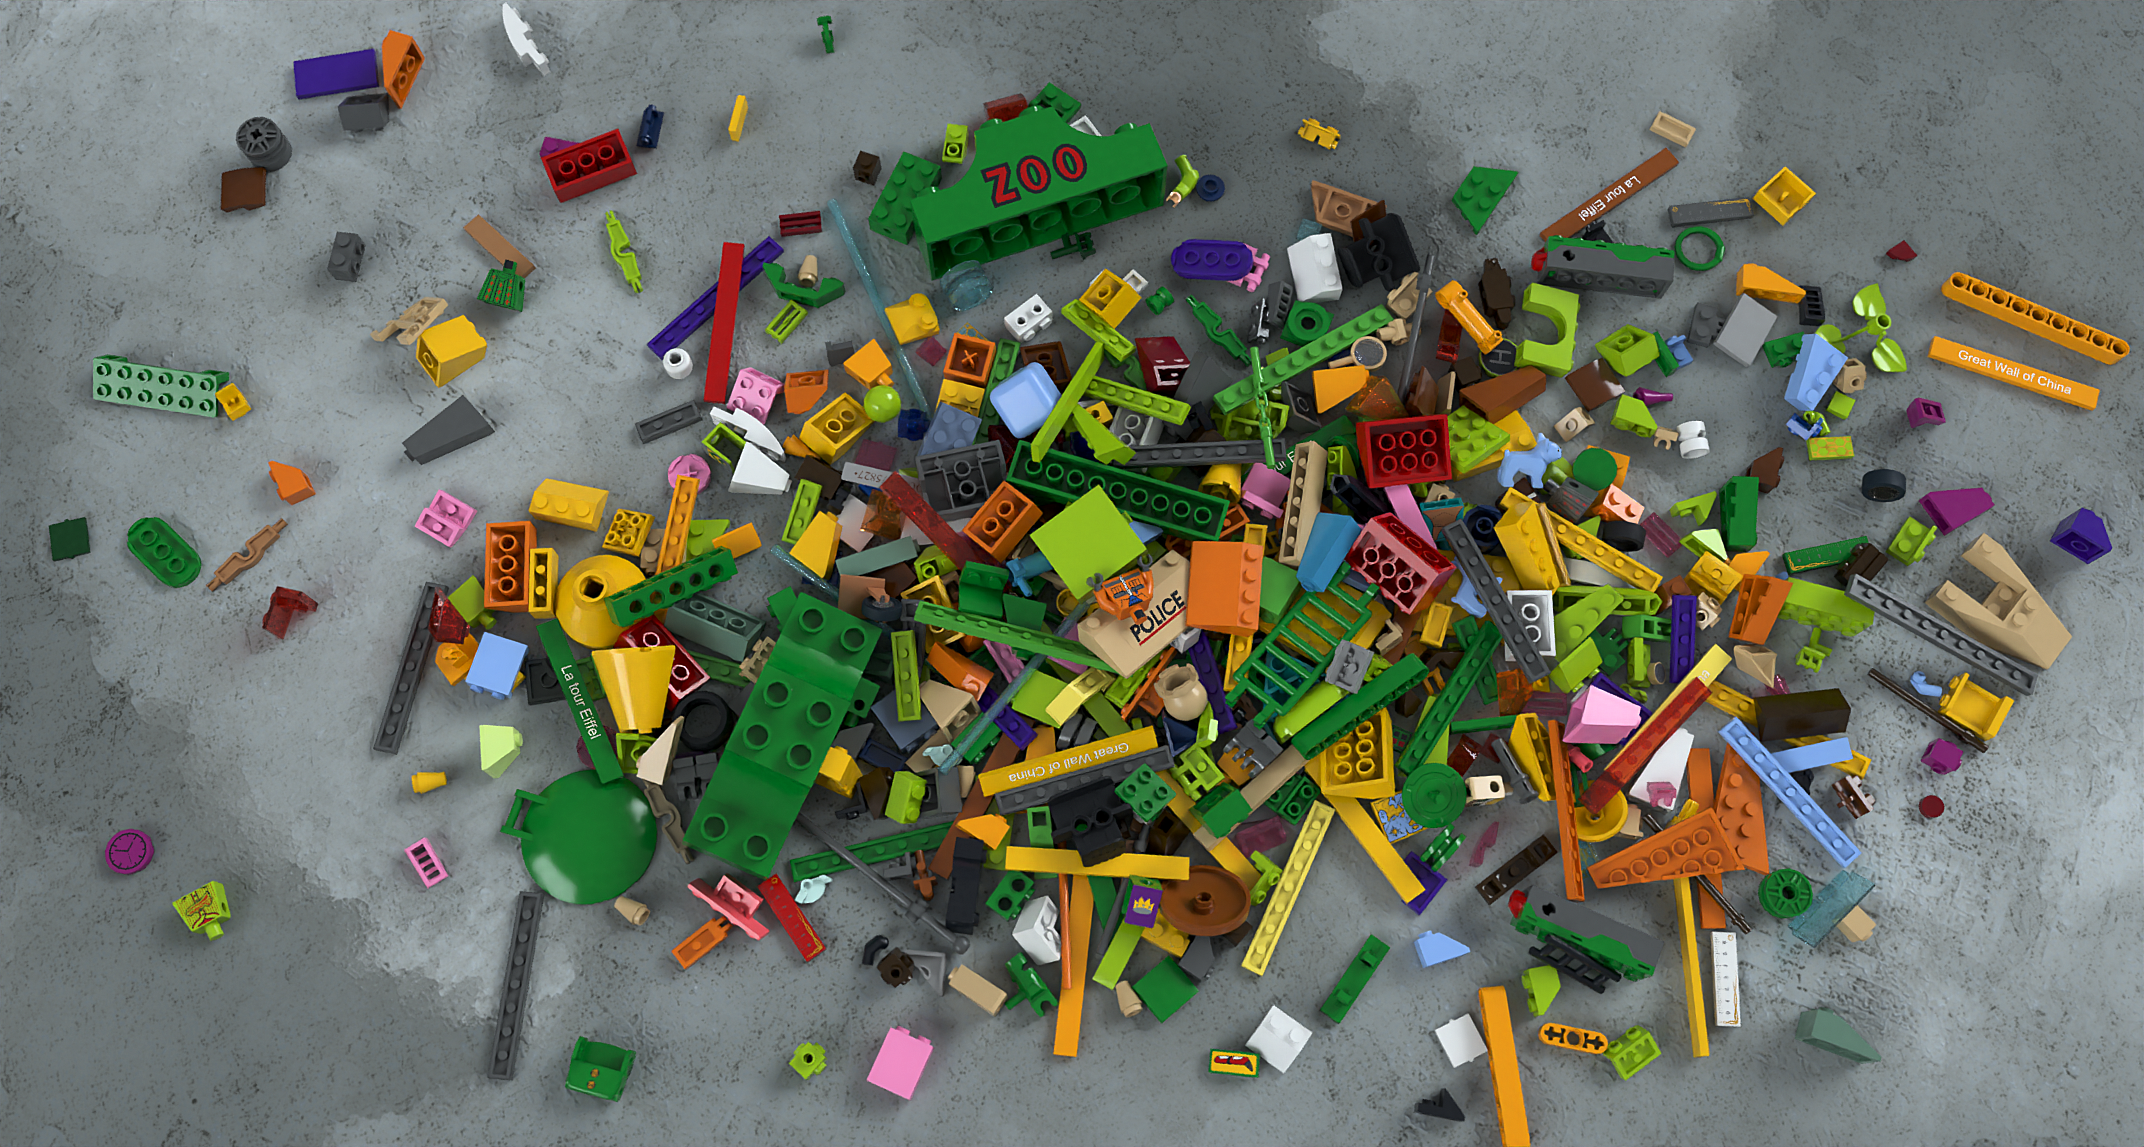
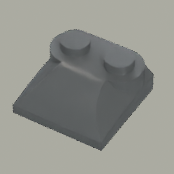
M1283 381L1281 383L1282 404L1289 406L1286 426L1302 434L1319 430L1321 425L1311 394Z

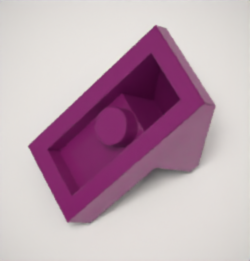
M1918 397L1907 408L1911 428L1926 423L1934 425L1946 423L1942 406L1939 402Z

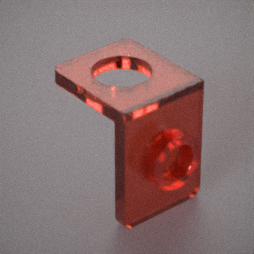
M1463 734L1457 746L1448 757L1447 765L1463 777L1477 758L1482 746ZM1466 742L1470 743L1474 748L1467 745Z

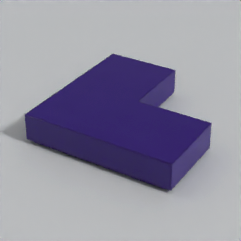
M1411 851L1403 861L1425 888V891L1407 904L1403 899L1401 902L1417 915H1421L1446 883L1447 879L1438 871L1434 872L1431 870V866L1428 863L1422 862L1419 859L1420 857Z

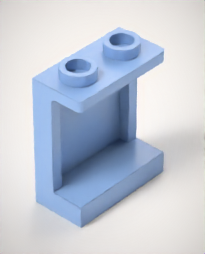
M484 632L465 680L468 686H470V690L481 694L483 691L492 693V697L504 700L505 697L511 699L513 686L524 657H528L529 647L525 644Z

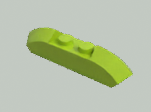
M1559 587L1552 596L1553 609L1562 612L1601 587ZM1613 587L1625 599L1610 614L1651 616L1656 614L1662 601L1656 593L1650 591Z

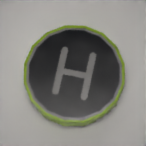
M1503 338V341L1488 354L1484 355L1480 350L1478 361L1481 369L1483 368L1485 373L1493 378L1518 370L1519 367L1514 366L1517 346L1510 340Z

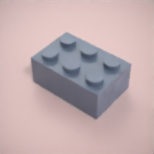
M940 401L917 456L971 446L982 419Z

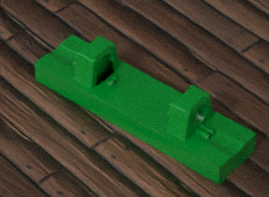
M1371 934L1319 1011L1337 1024H1340L1390 947ZM1361 960L1367 961L1371 965V967L1366 965Z

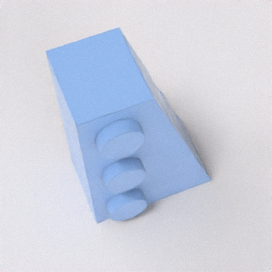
M1803 334L1800 354H1797L1795 371L1791 374L1784 399L1800 411H1813L1848 357L1819 335Z

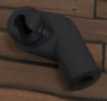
M876 935L866 943L862 959L863 965L873 966L875 952L880 949H886L889 945L887 937Z

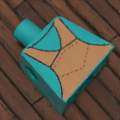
M1461 497L1419 503L1423 519L1434 542L1439 541L1440 550H1451L1441 529L1459 519L1463 520L1464 504Z

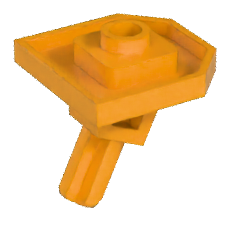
M454 633L438 647L435 663L452 686L457 685L468 675L478 650L479 643L470 633Z

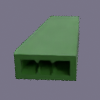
M1266 556L1262 560L1259 617L1266 623L1277 625L1302 589V583L1296 577V570Z

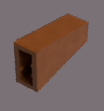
M1530 365L1463 388L1459 391V406H1465L1482 418L1495 424L1545 392L1546 375Z

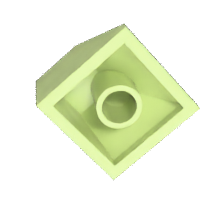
M480 725L482 770L493 778H499L520 754V746L523 745L521 733L514 727Z

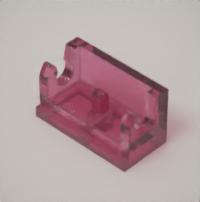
M1276 816L1236 833L1235 838L1242 854L1247 859L1250 858L1255 850L1262 853L1285 843L1287 836L1279 817Z

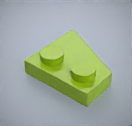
M691 520L687 537L686 561L715 549L712 540L724 534L725 530L730 526V520Z

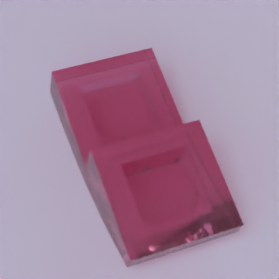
M1494 821L1482 833L1472 852L1469 866L1478 868L1483 864L1485 847L1491 848L1496 843L1499 822Z

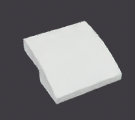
M850 494L847 500L841 504L844 506L843 511L836 517L839 518L837 522L843 526L840 540L856 553H859L884 523L885 519Z

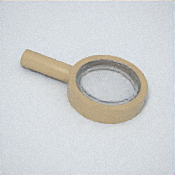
M1361 337L1352 345L1350 356L1328 362L1329 369L1353 364L1354 366L1364 365L1365 370L1369 372L1377 371L1385 362L1387 356L1386 347L1375 337Z

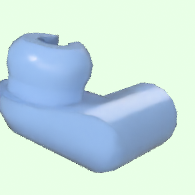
M1914 672L1910 681L1919 694L1935 697L1941 696V686L1927 684L1923 672Z

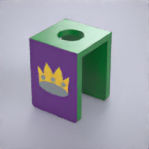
M1130 874L1121 912L1125 914V923L1148 928L1154 927L1163 891L1159 880Z

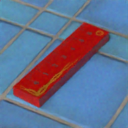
M774 874L757 886L807 962L827 950L777 874Z

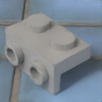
M1342 639L1336 647L1332 664L1327 669L1325 681L1357 694L1374 652Z

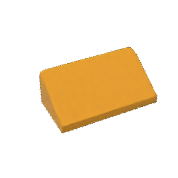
M752 522L712 540L715 549L720 546L730 549L733 559L762 546Z

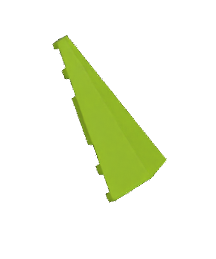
M1076 404L1071 412L1074 416L1072 420L1082 437L1087 440L1088 447L1094 449V457L1106 465L1112 459L1125 465L1136 452L1081 405Z

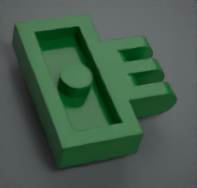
M1615 627L1604 637L1595 629L1579 644L1580 646L1589 637L1592 638L1603 661L1599 667L1608 676L1612 675L1626 662L1619 652L1630 644L1627 640L1621 645L1617 643L1623 638L1621 634L1615 639L1611 637L1617 632Z

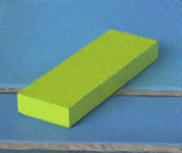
M805 479L800 480L781 539L782 541L795 545L808 528L816 509L822 485Z

